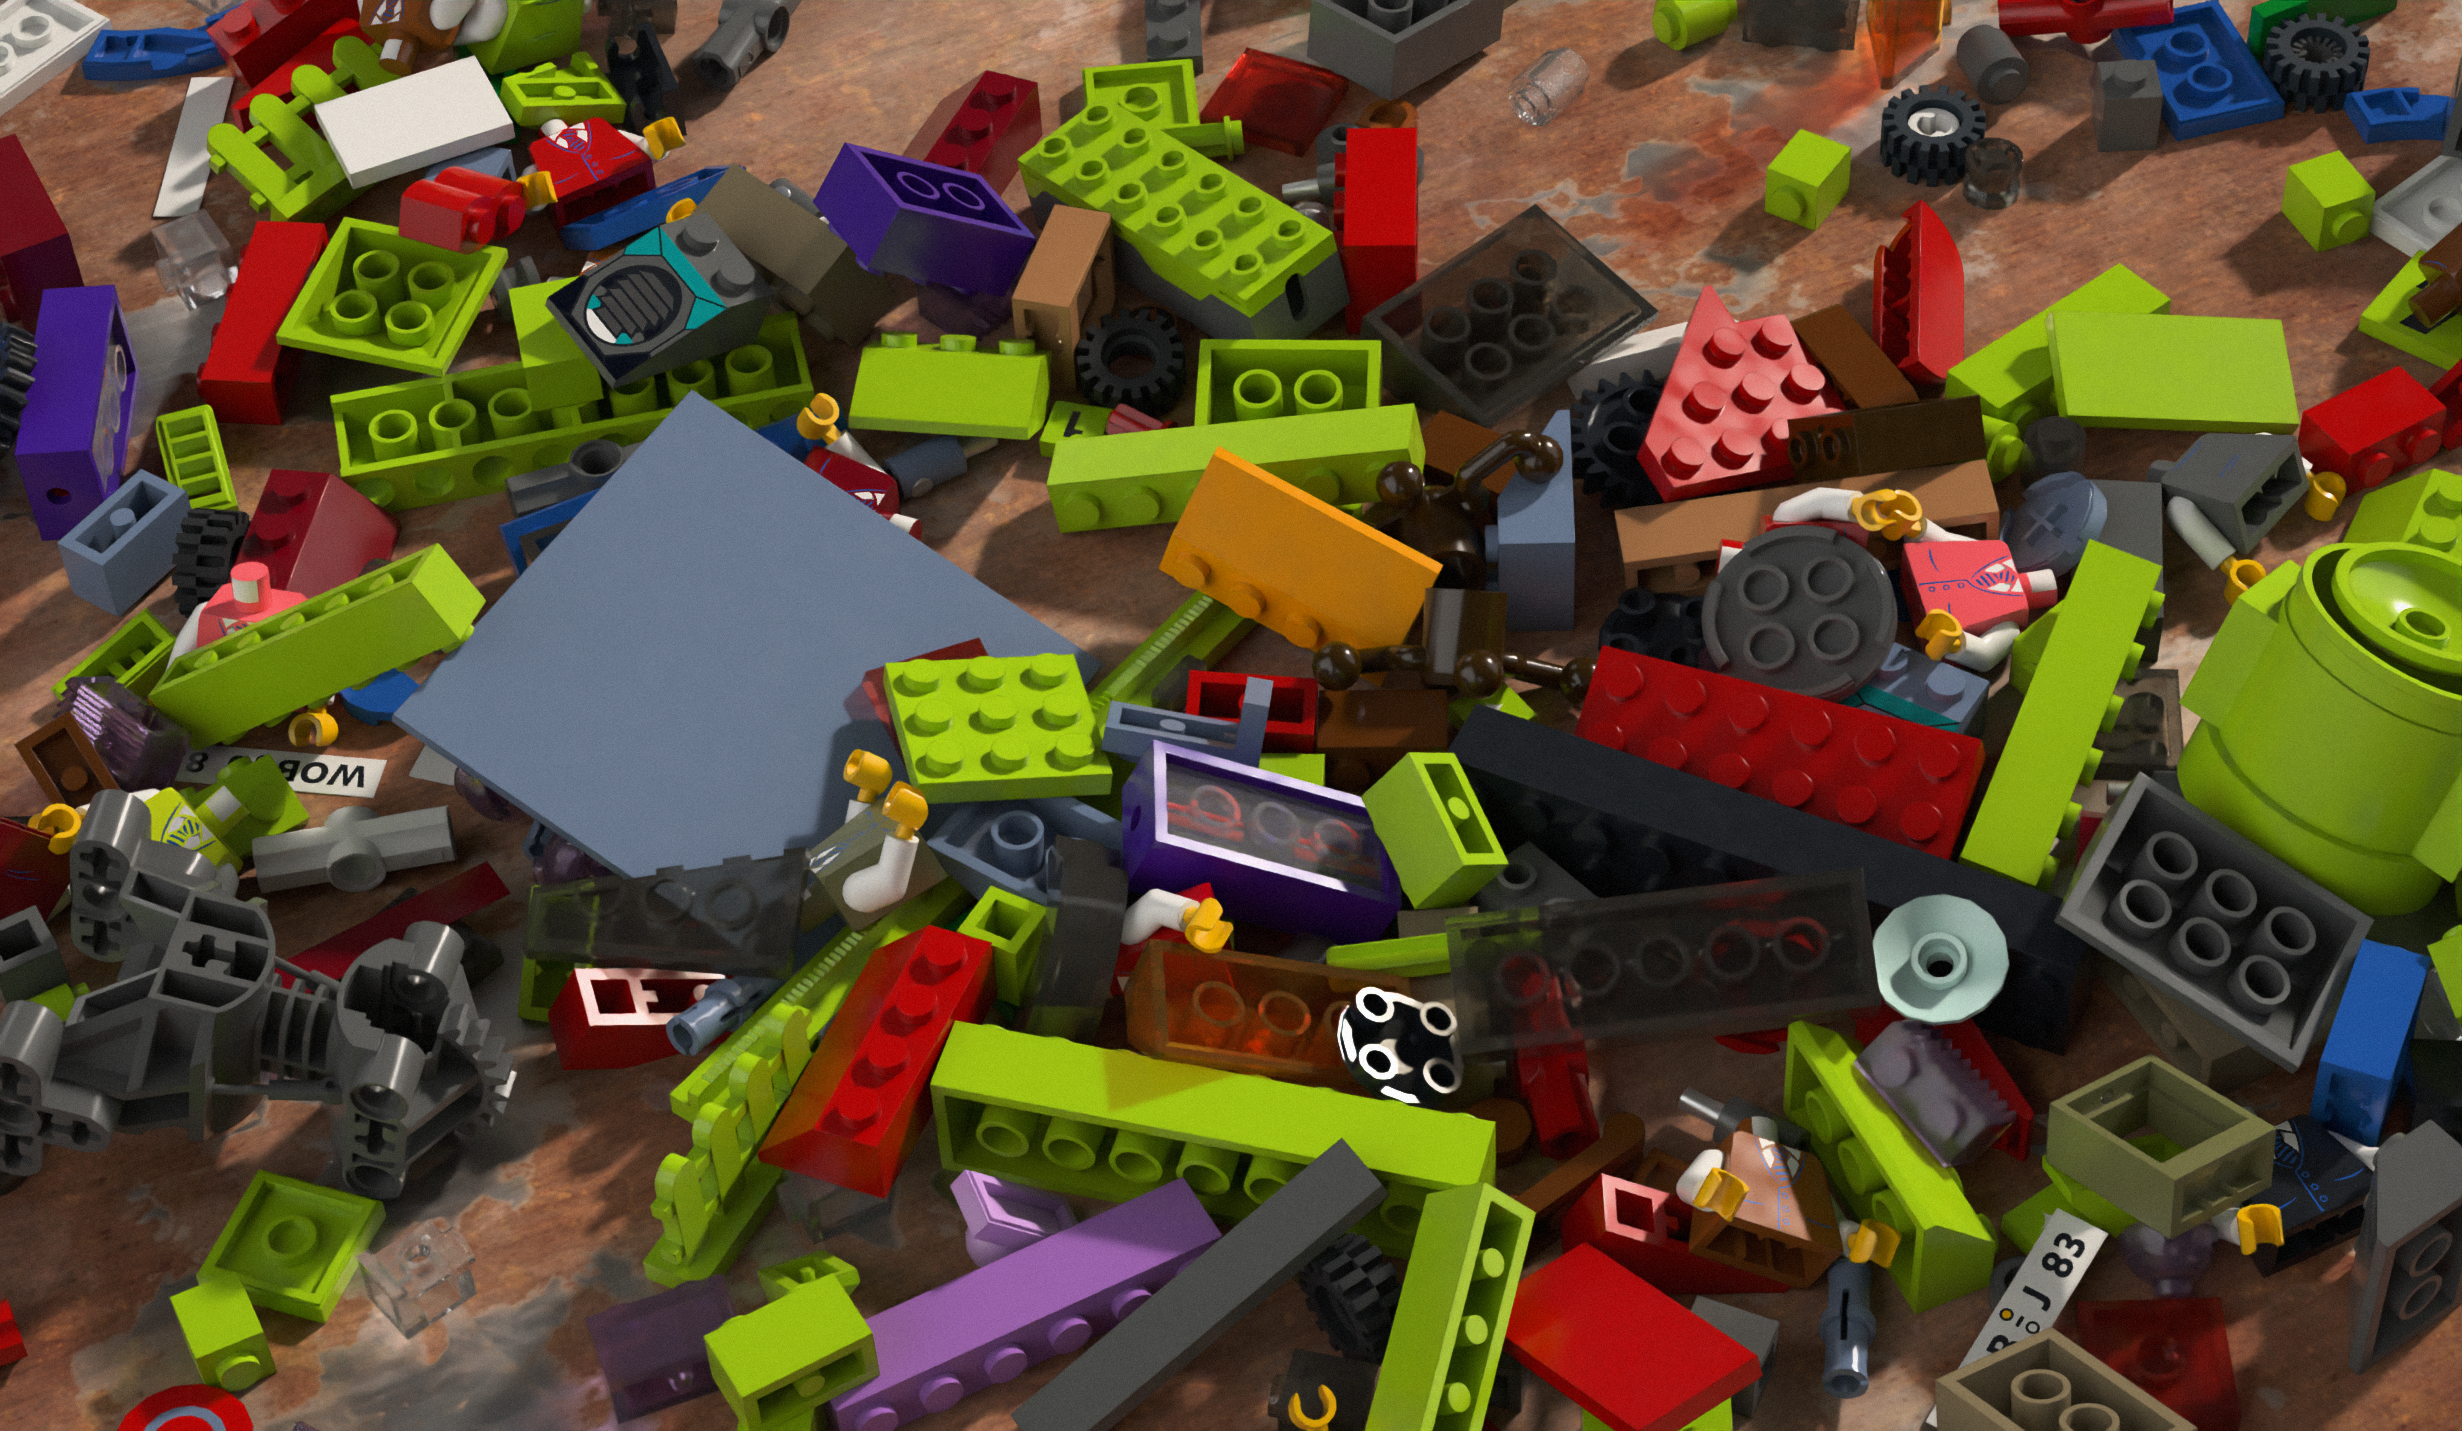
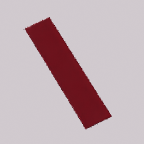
M485 861L285 961L309 973L312 970H316L334 980H338L344 976L350 965L372 946L390 938L403 940L407 927L420 921H431L447 926L511 894V892L489 862ZM275 967V973L282 975V988L291 990L297 978ZM305 988V993H306V994H310V993L313 992V991H311V990Z

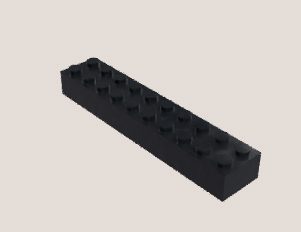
M1476 703L1446 752L1455 753L1505 856L1529 840L1597 897L1640 910L1650 917L1663 918L1701 931L1709 937L1730 921L1748 916H1766L1782 919L1799 927L1816 946L1822 955L1828 977L1840 982H1849L1879 993L1872 981L1869 957L1878 927L1894 909L1917 897L1947 894L1971 900L1991 914L2006 937L2009 968L2003 988L1984 1011L1971 1017L1977 1027L2017 1040L2027 1047L2040 1048L2064 1056L2091 1000L2098 949L2054 922L2063 901L2061 897ZM1936 961L1928 968L1929 974L1934 977H1945L1953 970V966L1946 961Z

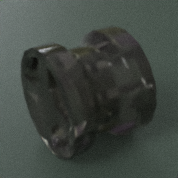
M1992 137L1977 140L1969 145L1965 152V169L1967 173L1963 178L1962 185L1963 196L1967 202L1985 210H2000L2014 204L2020 195L2021 184L2018 176L2023 169V152L2018 145L2010 140Z

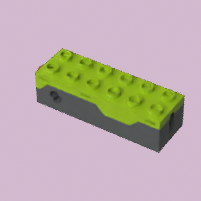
M1101 96L1085 107L1081 112L1017 159L1038 228L1044 229L1055 204L1111 213L1116 277L1170 309L1173 313L1215 339L1303 340L1350 303L1333 232L1104 96Z

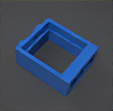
M2362 939L2320 1060L2309 1114L2326 1130H2330L2365 1146L2378 1148L2401 1080L2409 1039L2414 1038L2431 957L2410 952L2398 946H2389Z

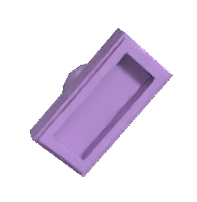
M964 1170L950 1185L968 1225L965 1232L966 1251L972 1261L980 1268L1078 1224L1066 1197L969 1170Z

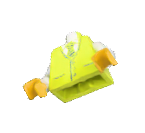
M223 784L195 809L172 787L161 791L153 788L131 793L141 799L150 810L151 840L185 847L207 857L215 866L217 872L215 881L221 883L222 889L235 897L239 885L237 874L244 862L222 838L250 813L237 796ZM57 803L44 809L40 816L37 830H44L47 827L55 826L65 831L51 838L48 846L50 851L55 854H64L71 849L90 804L77 807L74 810L66 804Z

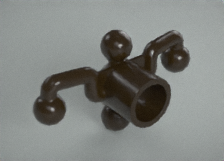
M1526 430L1509 431L1464 462L1455 474V483L1448 487L1438 485L1425 486V478L1419 467L1411 462L1404 460L1389 462L1378 473L1376 492L1382 503L1396 510L1391 517L1378 524L1368 521L1361 522L1442 564L1443 567L1432 588L1477 590L1485 580L1487 571L1484 558L1485 538L1480 529L1476 527L1474 517L1481 514L1489 504L1490 493L1482 480L1514 458V465L1522 478L1536 484L1549 482L1560 472L1563 466V451L1558 442L1549 436L1542 434L1532 435Z
M1425 588L1422 646L1389 645L1355 649L1349 643L1343 641H1330L1321 646L1315 653L1312 661V670L1318 684L1326 690L1334 692L1345 691L1354 686L1360 674L1393 670L1419 671L1421 683L1425 689H1447V698L1461 692L1467 698L1476 701L1486 700L1495 695L1501 688L1504 677L1561 691L1570 703L1583 707L1597 660L1586 656L1577 657L1568 662L1566 666H1561L1526 657L1518 652L1504 651L1508 593Z

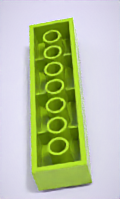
M955 1020L930 1082L942 1169L961 1173L964 1170H969L1017 1184L1120 1204L1184 1177L1212 1221L1237 1226L1339 1139L1343 1138L1390 1195L1337 1240L1350 1232H1355L1357 1237L1362 1234L1368 1238L1370 1247L1376 1245L1383 1252V1255L1410 1260L1427 1194L1483 1181L1496 1188V1122L1478 1119L1466 1113L1451 1114L1409 1106L1397 1100L1382 1101L1340 1093L1328 1087L1313 1088L1275 1081L1259 1074L1244 1075L1206 1068L1195 1062H1174L1142 1056L1126 1049L1110 1050L1073 1043L1061 1037H1041L1009 1031L992 1024L977 1025Z

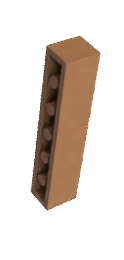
M1986 460L1614 510L1617 556L1624 592L1634 587H1644L1653 593H1677L1689 598L1705 596L1710 581H1715L1717 577L1715 576V567L1721 539L1741 542L1751 540L1758 535L1761 516L1774 515L1780 503L1818 487L1860 491L1864 495L1882 489L1903 490L1917 499L1921 505L1923 517L1945 531L1979 541L1999 540V508ZM1877 501L1875 506L1876 512L1880 518L1885 519L1887 516L1879 511V506L1883 502ZM1869 530L1866 551L1880 561L1885 571L1896 570V567H1901L1903 544L1906 543L1904 535L1899 540L1892 541L1885 538L1881 530Z

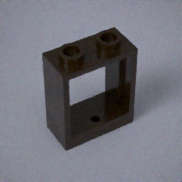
M1980 395L1907 401L1787 420L1789 430L1787 455L1793 466L1795 481L1861 477L1987 457Z

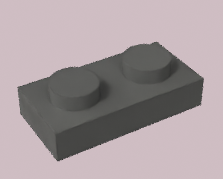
M1145 0L1147 62L1192 59L1194 73H1203L1200 0Z

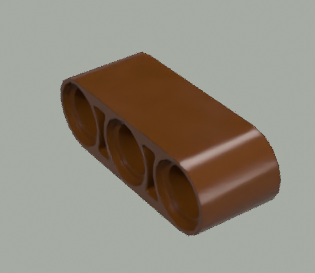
M1834 304L1789 321L1847 410L1919 400L1910 382L1840 304Z

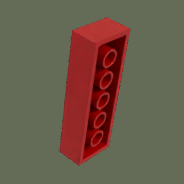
M1602 645L1574 736L1956 863L1960 856L1987 765L1983 743L1978 738Z

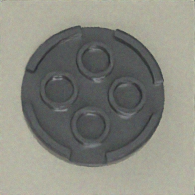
M1797 525L1765 532L1742 544L1743 549L1723 567L1715 581H1710L1702 608V630L1710 658L1721 675L1838 703L1855 694L1869 683L1884 665L1894 644L1898 617L1895 595L1890 579L1877 558H1874L1868 551L1852 540L1840 536L1837 530L1820 526Z

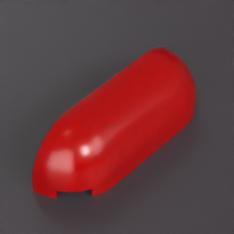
M1921 199L1900 216L1907 224L1899 231L1889 248L1879 245L1877 249L1873 274L1872 340L1910 384L1935 386L1946 383L1947 370L1964 360V271L1959 252L1950 233L1937 214Z

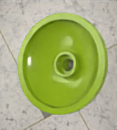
M2373 542L2359 545L2347 551L2340 558L2331 579V589L2341 613L2350 626L2378 651L2401 665L2433 675L2462 677V559L2436 549L2403 542Z

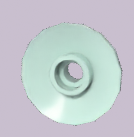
M1947 894L1917 897L1894 909L1876 930L1869 953L1872 981L1885 1003L1906 1019L1933 1026L1961 1023L1984 1011L2002 990L2009 968L2006 937L1993 916L1971 900ZM1936 961H1946L1953 966L1951 973L1945 977H1934L1928 972L1929 966Z

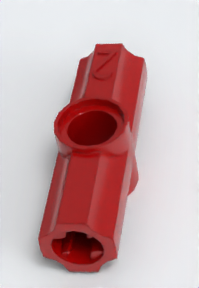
M1998 0L1999 28L2008 37L2066 33L2071 41L2078 44H2093L2107 38L2114 28L2174 23V0Z
M1540 965L1531 966V970L1526 971L1519 968L1509 979L1500 982L1501 1006H1503L1506 1026L1511 1036L1510 1059L1514 1083L1519 1098H1527L1542 1157H1550L1558 1162L1563 1158L1575 1157L1600 1139L1599 1124L1596 1120L1593 1102L1588 1091L1589 1070L1586 1050L1579 1028L1571 1029L1557 974L1543 970Z

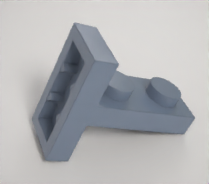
M1248 676L1239 723L1111 700L1101 750L1114 752L1123 760L1139 763L1154 739L1258 768L1273 681Z

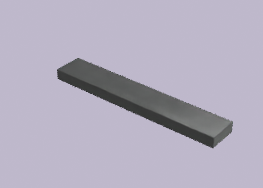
M1343 1138L1339 1139L1017 1408L1010 1416L1022 1431H1109L1390 1194Z

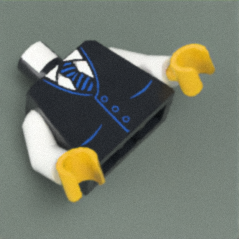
M2243 1107L2244 1109L2258 1116L2257 1113L2251 1107ZM2299 1114L2274 1125L2276 1127L2271 1187L2211 1218V1230L2218 1238L2240 1245L2242 1254L2251 1256L2256 1268L2264 1278L2360 1235L2365 1213L2363 1202L2369 1193L2375 1168L2372 1161L2379 1148L2365 1146L2330 1130H2326L2311 1116Z

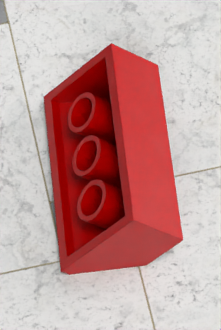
M927 925L874 950L758 1151L759 1161L886 1199L934 1112L930 1082L954 1021L982 1025L998 996L992 942Z

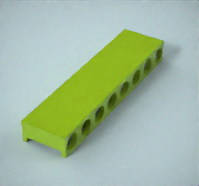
M791 311L765 316L754 343L614 389L600 374L604 399L537 412L532 411L522 361L446 374L444 377L435 376L331 395L330 400L334 414L341 464V479L389 513L505 492L504 480L506 478L569 462L572 451L580 444L589 440H609L620 447L645 441L691 390L750 429H757L799 413L804 407L810 409V403L815 397L798 329L796 312Z

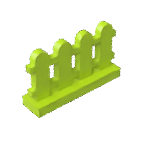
M341 37L335 42L333 47L332 61L337 68L334 72L327 75L314 65H301L294 70L291 80V91L296 97L294 100L285 104L272 94H260L252 99L249 120L254 127L243 134L237 127L228 123H219L212 126L207 134L206 145L208 153L212 156L209 158V167L218 176L227 170L252 194L249 199V205L258 213L266 208L271 211L270 221L323 223L378 182L353 189L329 142L323 140L301 117L310 111L316 116L314 105L348 95L342 88L351 82L362 91L402 77L384 70L379 65L383 47L377 42L368 46L357 37ZM269 140L295 165L284 172L258 147Z
M783 1002L778 1003L772 1009L764 1030L765 1048L759 1056L743 1052L732 1066L728 1080L729 1098L723 1106L707 1102L699 1110L692 1127L693 1148L686 1157L670 1153L662 1161L655 1178L657 1198L650 1207L653 1217L662 1220L664 1233L643 1261L647 1279L706 1303L795 1176L796 1172L760 1162L758 1151L815 1054L810 1051L806 1031L812 1022L810 1010L798 1005L793 1007Z

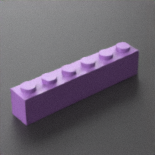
M1181 1177L865 1319V1322L873 1332L880 1375L825 1402L824 1408L827 1423L832 1431H894L896 1428L926 1414L945 1411L954 1406L961 1398L994 1383L1011 1381L1025 1369L1057 1354L1074 1352L1086 1344L1088 1340L1116 1327L1219 1241L1222 1235L1185 1178Z

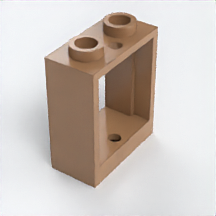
M1055 204L1012 296L1016 338L1034 340L1035 350L1052 351L1051 391L1077 395L1081 387L1077 362L1080 339L1086 340L1085 330L1091 324L1101 330L1100 317L1107 313L1112 317L1118 303L1111 213Z

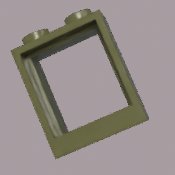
M2150 1053L2050 1103L2046 1162L2171 1240L2271 1187L2276 1127ZM2147 1125L2187 1150L2160 1163L2121 1138Z

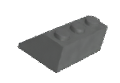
M2431 1119L2407 1135L2402 1132L2392 1135L2379 1147L2373 1157L2372 1163L2375 1168L2369 1193L2363 1202L2365 1213L2360 1235L2354 1244L2356 1254L2349 1281L2348 1367L2358 1376L2462 1304V1146Z

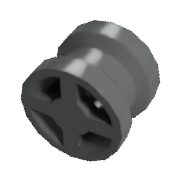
M530 256L518 259L514 267L502 269L489 292L495 312L502 325L514 321L508 289L542 283L537 268Z

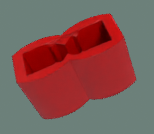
M460 166L448 167L439 173L434 181L427 179L416 181L401 195L399 236L465 255L473 254L491 239H505L521 226L526 212L525 200L522 198L523 185Z

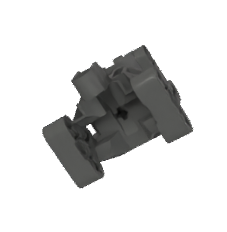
M106 789L99 791L93 796L70 851V879H72L73 885L71 938L79 951L90 958L103 962H118L122 960L124 962L118 974L117 983L77 997L67 1021L62 1022L55 1012L32 1001H12L3 1007L0 1014L1 1171L20 1176L36 1174L41 1170L51 1144L82 1152L93 1153L103 1151L109 1147L115 1131L125 1134L142 1135L148 1130L176 1126L188 1129L189 1141L204 1142L212 1135L224 1132L243 1121L258 1106L264 1095H268V1100L322 1101L327 1105H331L330 1134L334 1148L343 1162L342 1177L344 1183L350 1190L360 1196L386 1201L400 1196L411 1164L438 1141L443 1139L446 1142H451L455 1129L469 1138L474 1137L477 1126L490 1129L495 1116H503L517 1072L511 1070L515 1056L503 1052L506 1043L504 1036L487 1035L491 1021L479 1019L463 966L460 964L465 950L464 941L456 931L438 922H415L407 927L403 940L390 938L362 953L350 965L341 983L316 970H312L309 973L275 956V936L270 920L267 917V900L259 897H254L247 902L237 900L222 889L221 883L215 881L217 872L215 866L207 857L185 847L151 840L150 810L135 795L123 790ZM275 967L297 978L291 990L282 988V975L275 973ZM305 988L315 992V995L306 994ZM270 1074H277V1080H270Z

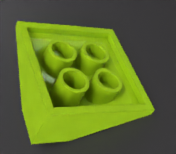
M344 217L277 332V344L444 377L509 257L507 248L486 244L477 252L465 255L399 236V227Z

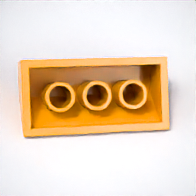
M1218 446L1171 535L1159 570L1174 577L1183 586L1197 589L1229 606L1236 614L1245 618H1251L1285 636L1294 645L1307 648L1316 653L1324 644L1338 640L1349 643L1355 649L1404 645L1424 606L1425 588L1433 587L1443 565ZM1389 671L1360 674L1359 678H1364L1381 687Z

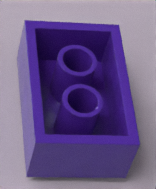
M846 142L813 200L815 206L829 221V230L849 245L856 254L855 261L866 271L877 276H886L888 272L907 276L912 281L923 286H932L934 282L949 285L969 296H977L981 292L1004 297L1036 241V237L981 175Z

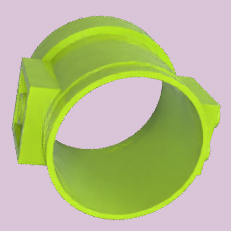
M2363 543L2329 544L2313 551L2307 557L2302 567L2288 559L2237 597L2179 701L2181 705L2201 717L2179 756L2177 777L2186 801L2364 914L2374 916L2408 914L2428 905L2436 896L2445 880L2453 883L2462 875V677L2433 675L2408 668L2388 658L2360 636L2341 613L2332 593L2331 579L2340 558L2350 549L2363 545Z

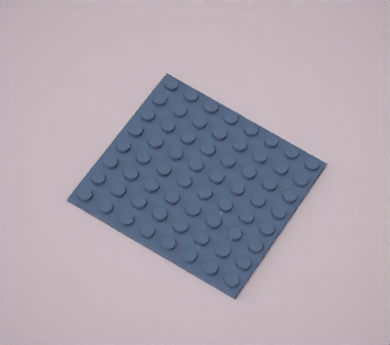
M691 390L477 622L470 638L460 647L451 651L396 710L392 716V722L749 965L762 955H765V957L773 956L784 966L790 980L847 925L835 914L805 935L789 914L783 901L814 881L803 865L802 858L845 825L849 800H857L861 788L847 782L843 776L850 754L855 749H860L877 755L890 764L893 771L892 780L885 791L877 795L876 800L882 796L886 798L896 781H903L911 785L883 686L885 663L910 662L915 659L936 661L973 659L979 656L1001 658L1037 656L1043 653L1057 655L1074 654L1085 689L1099 673L1103 663ZM964 802L927 804L928 816L919 829L924 840L927 842Z

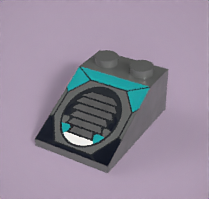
M706 211L658 226L550 295L545 306L612 389L754 343L775 293Z

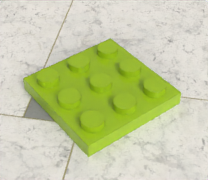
M1043 653L1037 656L1001 658L979 656L973 659L936 661L915 659L910 662L885 663L883 686L911 786L923 792L927 804L1111 794L1113 772L1106 751L1101 750L1102 738L1074 654L1057 655Z

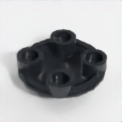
M1644 587L1627 589L1618 598V608L1609 614L1599 630V653L1602 645L1705 671L1710 670L1714 664L1710 658L1702 630V608L1705 597L1693 596L1689 598L1677 593H1653Z
M1368 987L1362 989L1357 994L1352 1003L1340 1016L1336 1039L1341 1059L1356 1082L1378 1100H1397L1409 1106L1431 1109L1448 1102L1461 1085L1464 1060L1459 1042L1453 1034L1457 1029V1020L1452 1011L1444 1004L1435 1001L1423 1004L1398 993H1384L1380 989Z

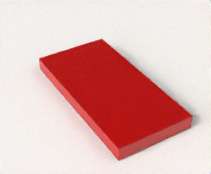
M1586 1241L1518 1283L1502 1351L1615 1431H1678L1763 1376L1758 1355Z

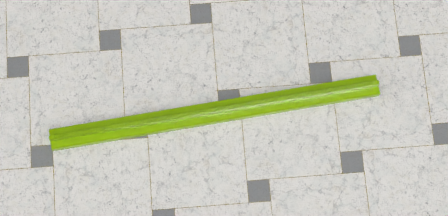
M1361 503L1333 506L1362 521ZM1197 590L1087 695L1101 737L1104 736L1111 700L1169 711L1188 692L1190 670L1210 671L1259 622L1236 614L1229 606ZM946 872L947 878L862 930L853 932L846 925L669 1094L672 1112L693 1124L699 1110L707 1102L723 1106L730 1096L728 1080L734 1062L743 1052L759 1056L766 1046L764 1036L766 1021L772 1009L780 1002L793 1007L798 1005L810 1010L812 1022L806 1031L810 1051L815 1053L819 1047V1031L841 1009L874 950L927 925L943 928L952 922L975 897Z

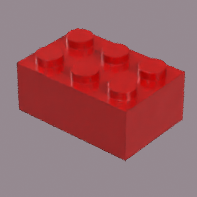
M1347 128L1346 152H1335V187H1345V191H1334V226H1337V230H1333L1350 298V303L1341 309L1346 310V334L1417 333L1419 226L1417 128Z

